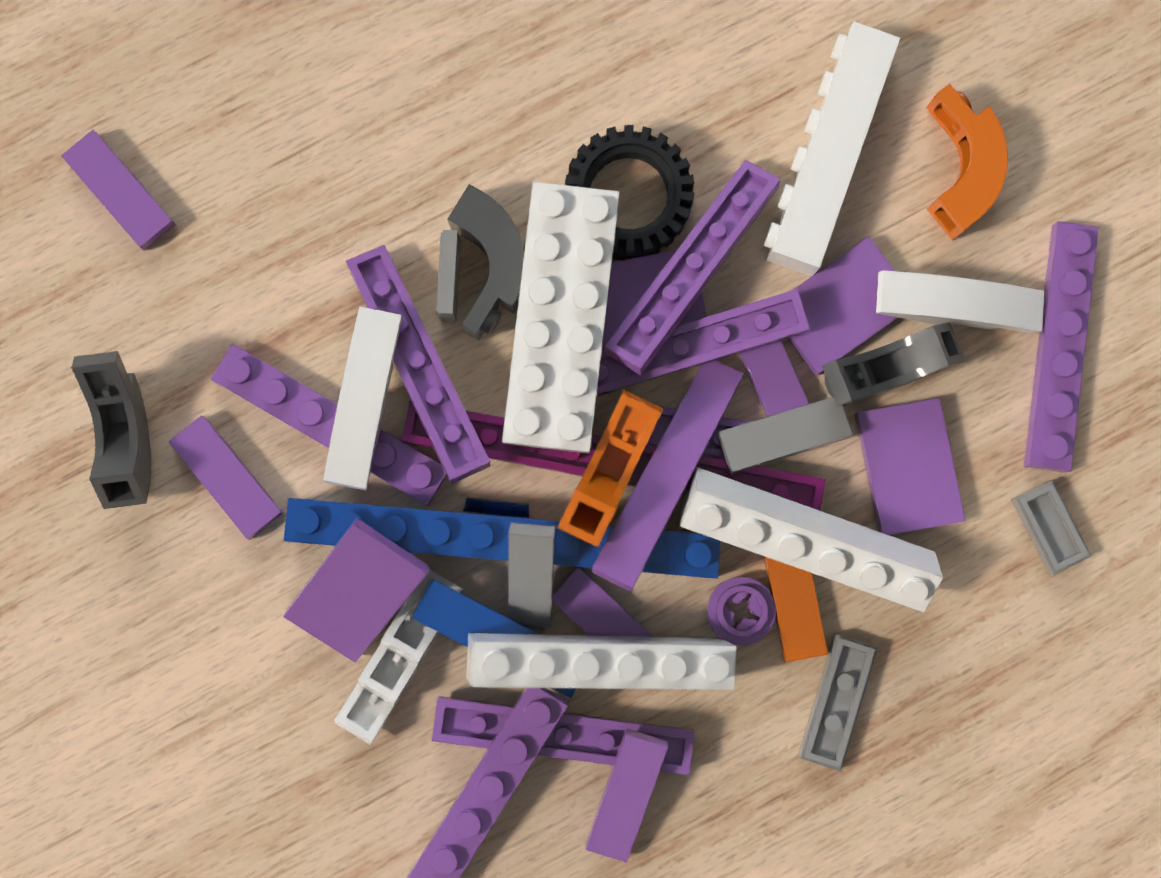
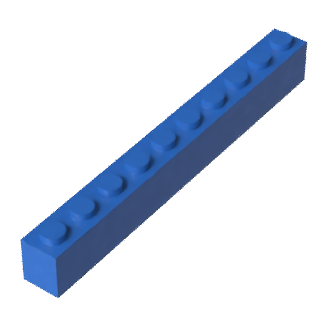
M288 498L284 541L336 546L352 523L358 518L407 552L509 561L510 523L555 526L554 565L592 568L614 526L607 527L599 546L596 547L557 528L560 521ZM663 530L642 572L718 579L721 541L700 533Z

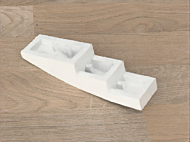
M885 270L878 272L877 314L936 325L950 322L951 324L985 330L1003 328L1029 334L1042 332L1043 290L933 274Z
M359 306L330 440L323 479L325 483L367 490L385 412L384 405L393 370V358L402 323V315Z
M430 569L399 610L382 637L381 644L359 677L356 687L334 720V724L372 745L438 634L437 631L412 618L431 580L434 579L461 593L463 591L461 587Z

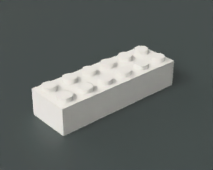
M533 182L502 439L504 444L590 454L620 191Z

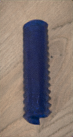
M468 496L463 509L464 512L467 511L468 513L476 512L478 514L480 512V514L484 513L485 515L488 513L489 515L497 514V516L505 515L507 517L509 515L510 517L529 518V504H524L523 502L520 504V502H503V500L499 501L498 499L496 501L494 499L486 500V498L478 499L477 497L474 499Z

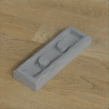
M831 397L719 431L717 437L729 472L734 474L848 439L853 433L843 405L837 406L835 399Z
M510 523L508 617L526 626L551 628L555 526Z
M834 634L798 753L799 758L842 771L878 647Z

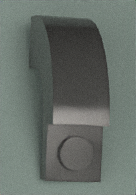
M469 184L447 220L451 230H458L460 236L477 245L489 261L487 283L462 323L464 332L479 341L484 332L490 335L497 326L502 316V313L498 311L500 306L515 314L519 303L524 251L519 232L508 213L493 198Z
M950 322L933 325L877 349L834 360L822 365V369L825 374V386L828 393L835 399L837 406H846L927 377L966 360Z
M118 351L75 356L71 368L87 401L93 420L95 456L89 480L103 509L147 504L151 478V450L145 406L134 373L127 374Z

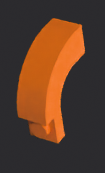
M948 84L933 97L926 106V109L957 147L960 157V171L954 186L939 196L927 210L950 239L954 240L981 218L997 199L1006 178L1008 150L1002 126L990 106L975 115L968 98L963 93L956 91L951 84Z
M626 390L623 391L557 528L596 547L599 546L663 411L662 407Z

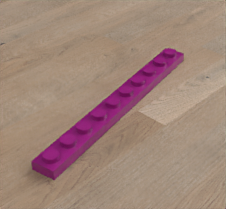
M410 400L401 441L403 443L434 448ZM465 410L488 458L502 462L582 477L602 437L592 435L590 454L508 445L502 442L505 418ZM645 446L627 484L628 486L636 487L657 447ZM702 456L697 465L698 468L816 510H821L826 479L759 466L730 474L726 460ZM691 479L689 480V482H688V484H687V486H686V488H685V490H684L682 496L685 495L686 490H687V488H688V486H689V483H690Z

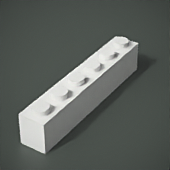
M853 21L846 35L839 33L830 58L837 60L833 72L825 71L817 95L824 97L820 109L812 108L804 128V132L810 134L806 148L798 147L790 170L797 172L792 186L785 184L777 208L783 210L779 224L771 223L763 246L770 248L766 261L810 277L819 270L900 37Z
M696 467L681 502L680 527L921 612H925L943 579L934 551Z
M468 633L466 678L471 687L734 690L736 646L722 638Z

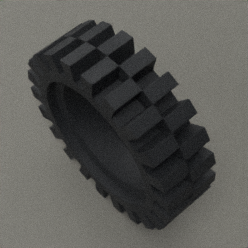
M624 125V131L617 132L614 126L608 128L606 135L600 137L599 133L590 137V144L586 146L583 143L577 150L576 159L572 158L569 164V172L565 179V185L591 188L595 176L605 165L624 158L638 159L648 163L663 178L667 189V203L662 213L653 222L644 227L635 229L615 228L613 254L616 255L615 259L624 260L625 256L637 258L648 253L650 255L658 254L660 248L670 246L677 234L680 235L684 229L694 201L693 174H689L690 164L687 158L682 160L680 157L681 149L676 143L672 147L667 144V136L660 133L658 137H654L651 135L652 129L644 126L642 132L633 131L634 125Z

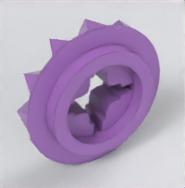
M748 577L728 579L721 582L709 597L707 616L713 631L723 640L735 645H750L764 638L773 626L776 614L774 599L769 590L757 580ZM748 593L747 609L757 616V620L741 618L739 623H736L735 627L732 628L735 622L733 621L735 613L724 604L725 602L739 604L742 599L746 598Z

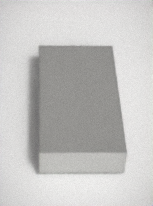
M443 230L440 237L436 312L442 321L456 322L461 251V239L458 230Z
M1053 480L1038 485L1011 499L1049 575H1055L1091 557Z

